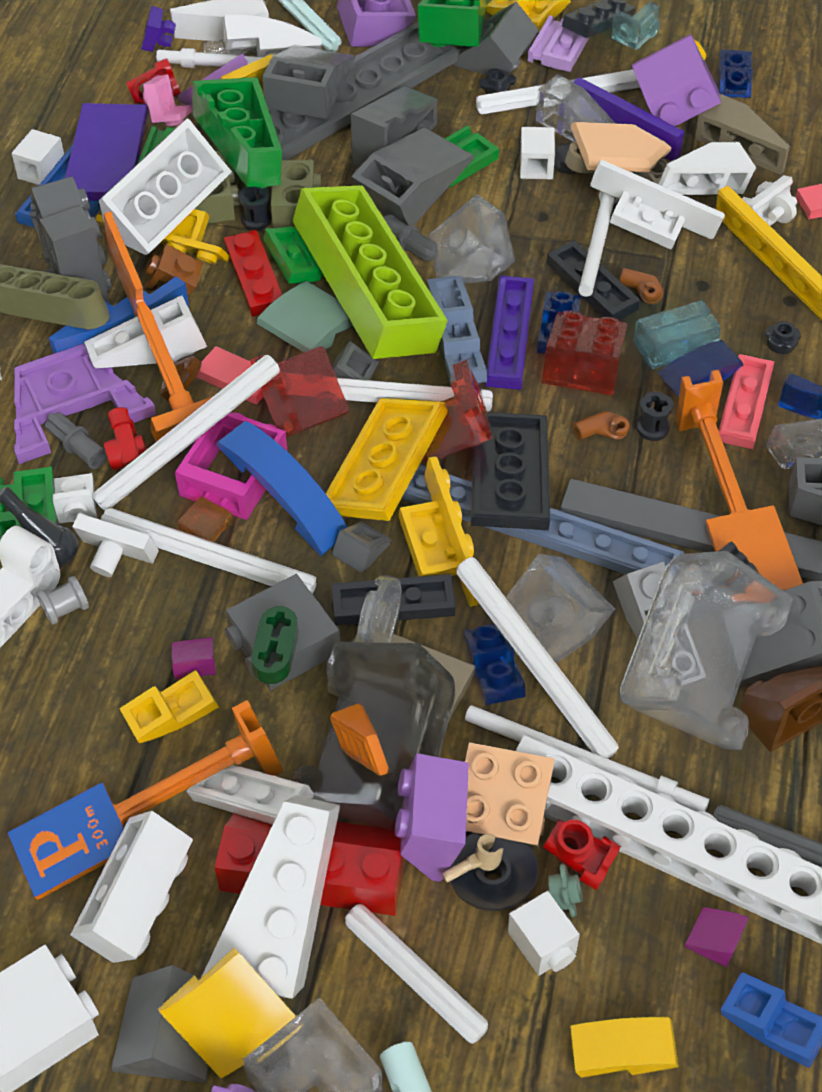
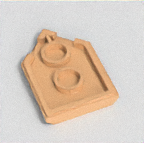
M573 122L571 124V130L587 170H596L599 161L604 160L629 172H650L656 166V163L671 151V147L666 142L634 124Z

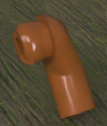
M627 268L623 269L620 282L624 286L636 289L644 302L655 304L662 299L663 289L656 276Z
M603 411L573 423L572 428L578 440L595 434L617 440L627 435L630 430V423L624 416Z

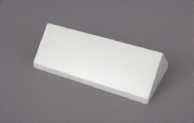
M187 118L99 200L103 220L104 213L111 211L125 246L147 255L232 171Z

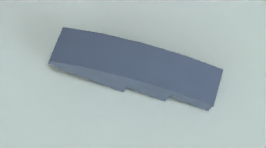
M461 275L427 279L428 290L448 320L439 344L450 385L458 386L487 382V369L480 352V338L473 321V307Z

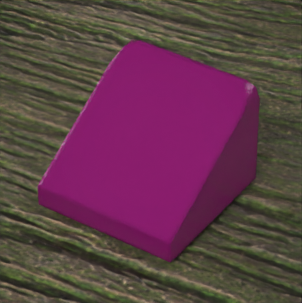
M212 637L172 642V667L175 680L182 679L195 670L200 676L216 674Z
M703 907L685 947L727 968L744 932L748 917L738 913Z

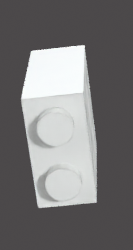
M43 945L0 972V1092H13L99 1035L92 1020L99 1015L95 1005L85 990L78 995L69 983L76 977L62 954L54 959L46 945Z

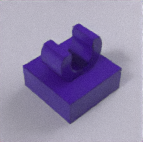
M151 6L141 49L153 52L156 41L161 46H171L172 36L164 33L174 34L176 24L170 20L161 21L163 9Z

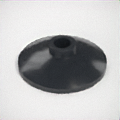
M476 833L468 835L464 847L451 867L473 855L476 851L477 841L483 835ZM495 837L493 847L487 852L493 853L503 848L499 866L490 871L479 867L474 870L471 869L450 881L453 890L464 902L477 909L502 911L517 906L531 894L538 878L537 859L528 844ZM490 874H497L501 878L497 880H489L486 878V876Z

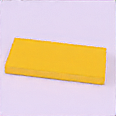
M386 398L378 400L326 492L327 497L341 516L390 521L448 412L444 402Z

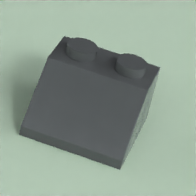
M516 1L484 20L479 47L460 46L458 48L457 62L453 65L486 76L490 69H500L508 74L521 63L519 60L520 56L531 48L533 44L531 41L539 30Z

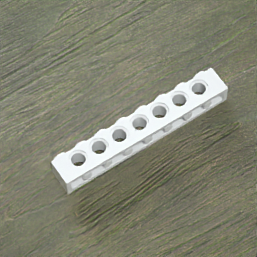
M523 736L516 751L555 758L552 777L562 781L560 783H550L544 817L558 822V820L564 822L573 819L580 820L590 827L594 837L601 840L603 836H606L621 845L620 852L822 944L821 867L803 860L792 850L786 848L779 849L767 844L747 830H736L720 823L707 812L693 811L682 806L664 793H653L637 786L634 781L626 776L613 775L599 769L588 759L582 757L575 758L561 752L545 740H534L528 736ZM595 795L598 796L601 800L590 801L587 800L584 796ZM635 813L638 814L642 819L632 820L627 818L624 814ZM675 831L683 838H671L665 832ZM706 850H717L724 855V857H713L710 854H708ZM757 868L763 871L766 876H755L748 869ZM791 887L802 888L809 896H799L792 891Z

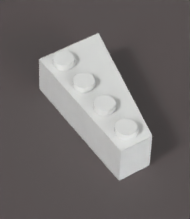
M297 795L283 802L202 977L235 947L277 995L293 999L304 987L340 805Z

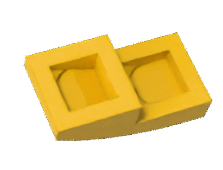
M195 670L164 691L160 692L154 686L119 709L137 741L143 743L181 729L219 708V705L200 674Z
M669 1017L623 1018L570 1025L575 1072L581 1078L628 1070L631 1075L678 1067L673 1025Z

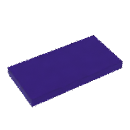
M82 104L65 178L73 176L77 188H84L89 201H99L138 164L148 116L147 105Z

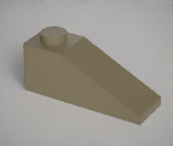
M719 93L721 103L699 114L695 139L705 144L711 142H739L753 164L782 175L785 171L790 146L748 105Z

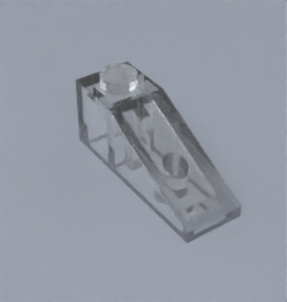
M558 74L538 89L536 121L546 127H553L555 132L574 142L576 140L571 130L573 122L616 124L583 87Z

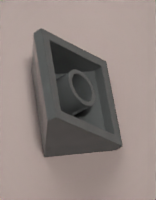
M171 965L132 978L111 1068L113 1072L199 1083L207 1082L210 1066L158 1010L194 976L193 974Z

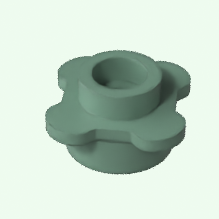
M561 864L559 874L549 875V891L562 910L569 909L571 917H576L575 903L583 901L580 881L577 875L571 876L568 873L565 864Z

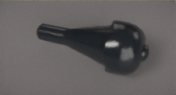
M9 487L2 488L0 490V502L16 517L22 528L53 546L59 568L72 563L78 550V539L68 527L57 525L26 506Z

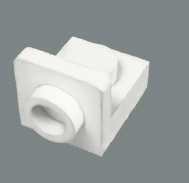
M92 473L54 478L55 494H53V504L59 523L75 522L78 513L97 518V507L93 496L95 485Z

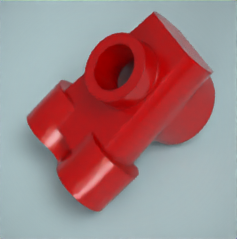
M167 58L154 63L155 68L126 82L135 104L142 103L146 105L143 96L144 91L140 90L139 86L159 75L169 76L173 97L181 94Z
M125 407L114 408L108 412L109 422L114 430L116 439L104 442V447L113 471L126 467L147 450L142 435L137 436L134 422L130 419L128 409Z
M573 819L566 822L558 820L543 848L554 855L558 861L565 863L580 874L579 881L597 890L618 854L621 845L606 836H603L601 840L594 837L586 823ZM564 842L570 843L574 849L569 848Z

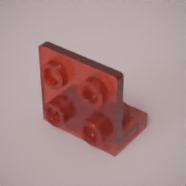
M575 311L558 312L546 345L542 383L614 395L627 323L619 322L611 317H602L600 319L587 317Z
M323 346L277 363L280 368L279 374L261 387L276 428L286 431V438L349 413L348 404ZM264 355L251 359V365L255 364Z
M467 359L453 365L456 380L451 382V387L455 396L440 401L445 403L448 412L421 461L423 464H426L430 457L437 456L438 459H442L447 455L476 446L493 438L482 390Z

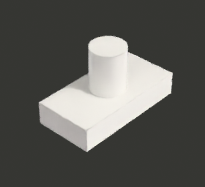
M78 513L72 526L83 542L99 547L90 568L94 572L106 577H112L122 554L153 564L159 551L150 535Z

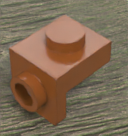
M166 244L159 255L152 254L144 272L149 274L145 287L152 290L158 280L167 283L177 276L186 283L187 294L191 295L196 288L203 262Z

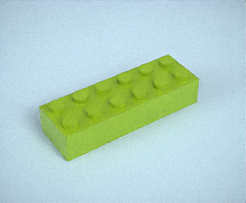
M364 186L301 188L293 223L372 359L436 353L448 320Z

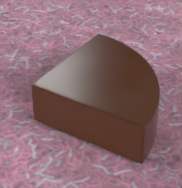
M195 356L174 363L185 390L194 381L202 365ZM163 380L160 394L169 401L170 394Z

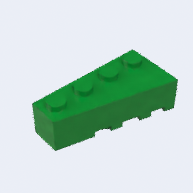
M422 0L418 4L419 41L430 43L433 47H444L447 45L479 47L488 0Z
M258 77L192 81L193 117L247 187L257 188L281 185L282 148Z

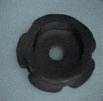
M786 321L777 322L775 326L770 325L765 332V336L768 337L767 346L771 351L778 354L792 352L798 345V340L801 339L799 329Z

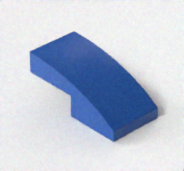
M741 972L720 1009L721 1014L760 1042L810 1068L822 1046V1017L786 1001L785 991Z

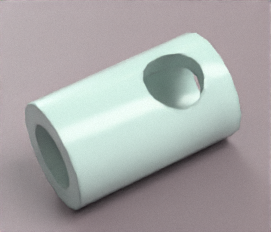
M399 1043L381 1053L380 1060L393 1092H432L413 1043Z

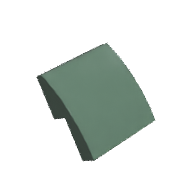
M307 281L281 295L257 319L258 325L309 356L332 347L335 334L353 326L338 299Z

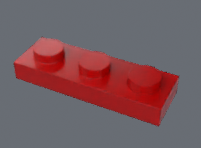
M254 230L224 237L225 249L229 254L230 262L251 317L261 315L266 308L282 295V292L258 232Z

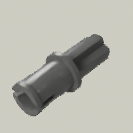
M388 214L383 217L404 251L409 250L425 261H431L438 254L439 250L436 242L419 233V229L416 226L406 225L393 215Z
M60 412L56 414L51 413L47 416L48 420L44 424L45 429L63 443L64 450L68 453H75L91 469H97L105 463L107 459L105 448L91 439L84 427H77Z

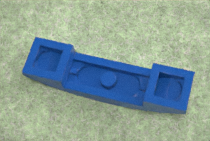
M244 421L217 442L219 449L242 473L248 470L297 522L295 530L320 556L324 555L335 545L339 531L347 528L346 523L321 487L281 445L248 421Z

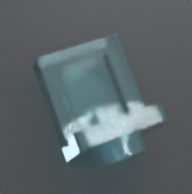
M648 2L633 17L617 11L613 17L612 39L635 50L640 48L650 37L653 38L659 30L660 20H658L660 6Z

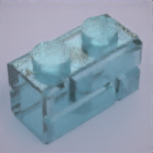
M701 300L638 319L634 343L641 355H644V359L651 370L662 366L673 367L682 360L694 356L706 357L714 350H717L721 329L718 321L713 314L710 315L709 308Z

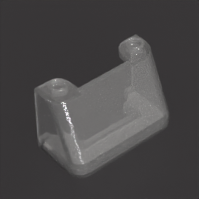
M728 551L682 554L675 557L666 566L661 576L620 687L621 701L642 714L720 748L741 750L748 734L749 719L743 711L732 707L756 637L771 635L783 628L794 598Z

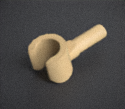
M492 834L481 836L477 841L476 851L473 855L442 872L446 883L477 867L487 871L496 869L500 864L503 848L493 853L487 852L493 847L495 836Z

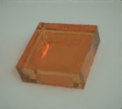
M201 496L177 523L179 530L214 542L230 525L233 518L231 512Z

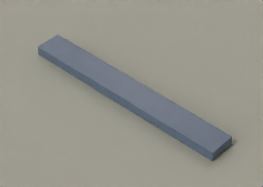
M419 465L401 499L417 505L432 502L424 479L425 466ZM448 474L450 478L449 492L452 501L459 503L462 520L471 522V481ZM550 508L549 530L486 527L623 574L664 562L671 584H673L684 555L683 551Z

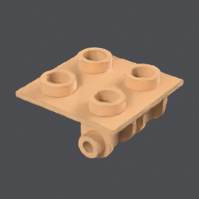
M469 742L465 762L469 763L466 832L481 835L492 834L496 838L538 846L539 837L543 835L546 819L543 817L555 758Z

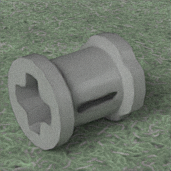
M75 576L69 577L68 583L53 590L36 592L39 603L51 625L58 623L59 617L78 608H81L83 611L89 608L84 591Z

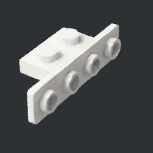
M604 160L599 161L590 184L591 187L620 199L612 214L610 223L671 250L682 227L713 239L725 216L724 213Z

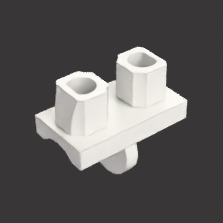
M784 175L774 183L765 181L758 186L754 198H742L769 226L776 221L788 223L796 216L797 210L795 205L797 204V199L791 196L790 186L793 183L792 177Z

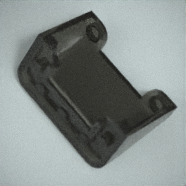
M334 642L330 658L326 664L325 673L332 688L340 694L335 712L358 703L363 705L379 739L389 768L387 770L388 773L379 776L348 756L341 749L331 723L318 768L312 765L299 766L290 778V781L308 785L314 794L312 799L340 805L338 818L395 831L398 812L400 809H403L404 796L398 795V782L402 769H409L417 753L439 757L455 700V682L450 672L420 643Z

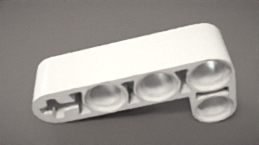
M20 526L11 527L0 540V561L2 564L0 569V648L40 606L36 592L41 590L48 592L55 589L60 579V569L53 546Z

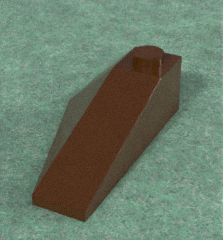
M822 666L779 674L765 683L760 680L752 684L744 692L739 716L770 753L822 723Z

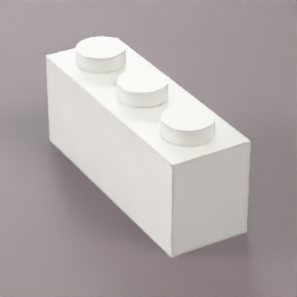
M153 811L130 817L70 935L112 963L136 959L149 944V931L156 916L168 904L170 897L168 891L174 878L186 866L188 861L186 853L193 839Z

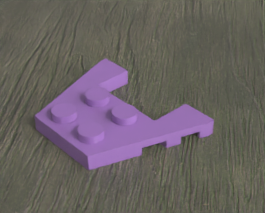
M84 344L15 367L14 402L16 406V419H14L16 444H14V451L19 464L51 453L49 443L40 426L46 423L48 420L47 416L51 413L56 414L60 412L64 416H68L111 400L115 408H127L130 419L135 423L156 415L155 406L148 397L143 398L136 392L135 386L129 381H123L115 375L112 367L95 369Z

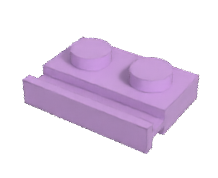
M549 15L528 51V61L533 62L534 59L541 61V65L570 72L589 38L582 37L561 27L563 19L561 22L555 21L554 16Z

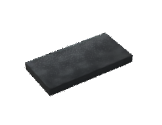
M473 411L471 526L549 530L550 494L546 415Z

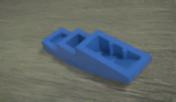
M177 276L150 295L143 290L144 302L150 310L181 295L189 308L186 283ZM128 297L115 306L105 301L110 312V319L103 326L95 329L65 326L49 337L52 353L55 354L81 344L85 345V341L135 318L136 316Z

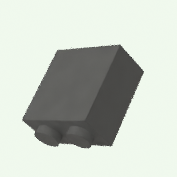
M297 573L226 610L229 626L225 629L226 637L235 651L239 649L243 651L246 656V665L256 680L258 679L253 673L251 654L262 614L269 608L284 606L290 608L297 616L298 640L288 677L279 683L266 684L270 691L341 653L339 629ZM278 623V626L273 629L274 637L279 638L281 628L286 626L285 623ZM271 652L270 660L268 663H265V667H272L273 663L277 662L276 652Z

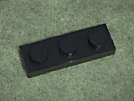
M626 0L596 1L593 4L565 14L561 27L582 37L589 38L632 20L636 7L627 4Z
M575 240L547 253L546 264L610 324L639 310L640 299L601 264H599L593 293L587 297L579 293V286L588 252Z
M451 574L332 583L336 626L362 624L364 622L375 623L455 616V599Z

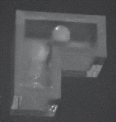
M320 998L243 1059L247 1080L257 1092H307L314 1085L320 1092H381L383 1090L382 1070Z

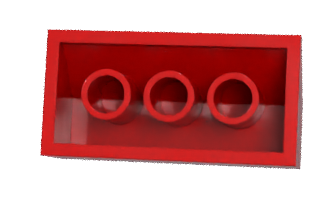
M236 813L231 816L224 826L214 867L219 891L241 894L272 828V824ZM336 822L320 905L352 910L357 904H363L372 913L396 916L405 858L400 855L401 837L395 836V829Z

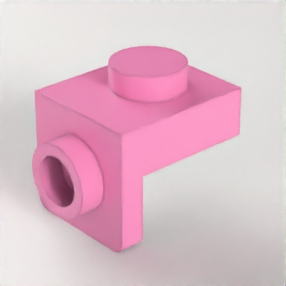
M168 75L156 76L143 84L144 101L149 108L152 123L165 122V126L178 125L184 121L183 118L193 112L191 105L175 106Z

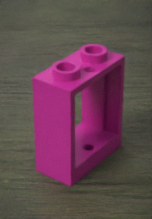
M230 412L196 440L175 471L179 496L247 520L266 489L252 474L248 481L243 483L207 470L220 451L217 442L244 421H248L269 435L287 451L286 431L272 424H264L252 420L240 413Z

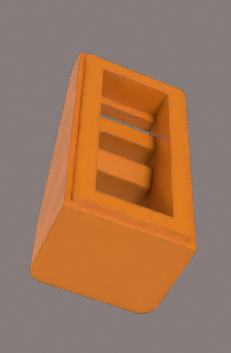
M358 703L332 713L330 719L341 749L348 756L377 775L381 776L388 773L387 770L389 768L379 739L363 705Z

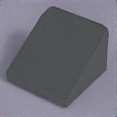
M350 341L339 352L326 377L370 380L379 361L372 359L369 354Z
M361 521L339 531L333 549V556L355 570L363 572L390 545L391 539Z

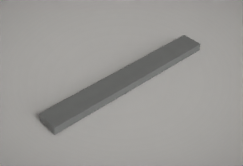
M570 479L560 511L623 532L715 554L705 522L706 519L720 517L719 515ZM784 532L800 576L821 581L822 541Z

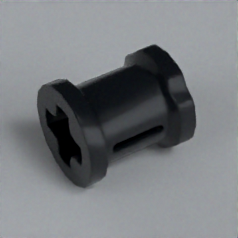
M257 187L243 188L239 193V201L244 209L241 216L242 224L252 231L267 228L271 223V214L267 210V203L269 202L268 190Z
M653 391L645 394L640 400L642 416L637 421L636 430L641 437L649 441H658L668 435L670 430L668 416L673 412L674 408L671 397L662 392ZM652 402H654V408H651Z

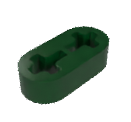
M275 606L266 610L260 618L251 661L255 677L263 683H279L288 677L298 640L297 616L290 608ZM278 623H285L286 626L281 628L279 638L274 637L273 629L278 626ZM271 652H276L277 662H274L272 667H265V663H268L270 660Z

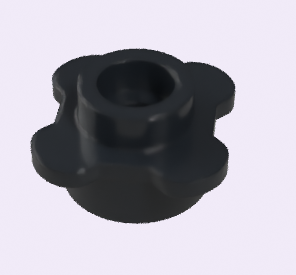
M490 69L487 77L479 81V86L485 89L486 94L509 91L510 85L516 83V77L512 74L507 75L505 71L500 69Z

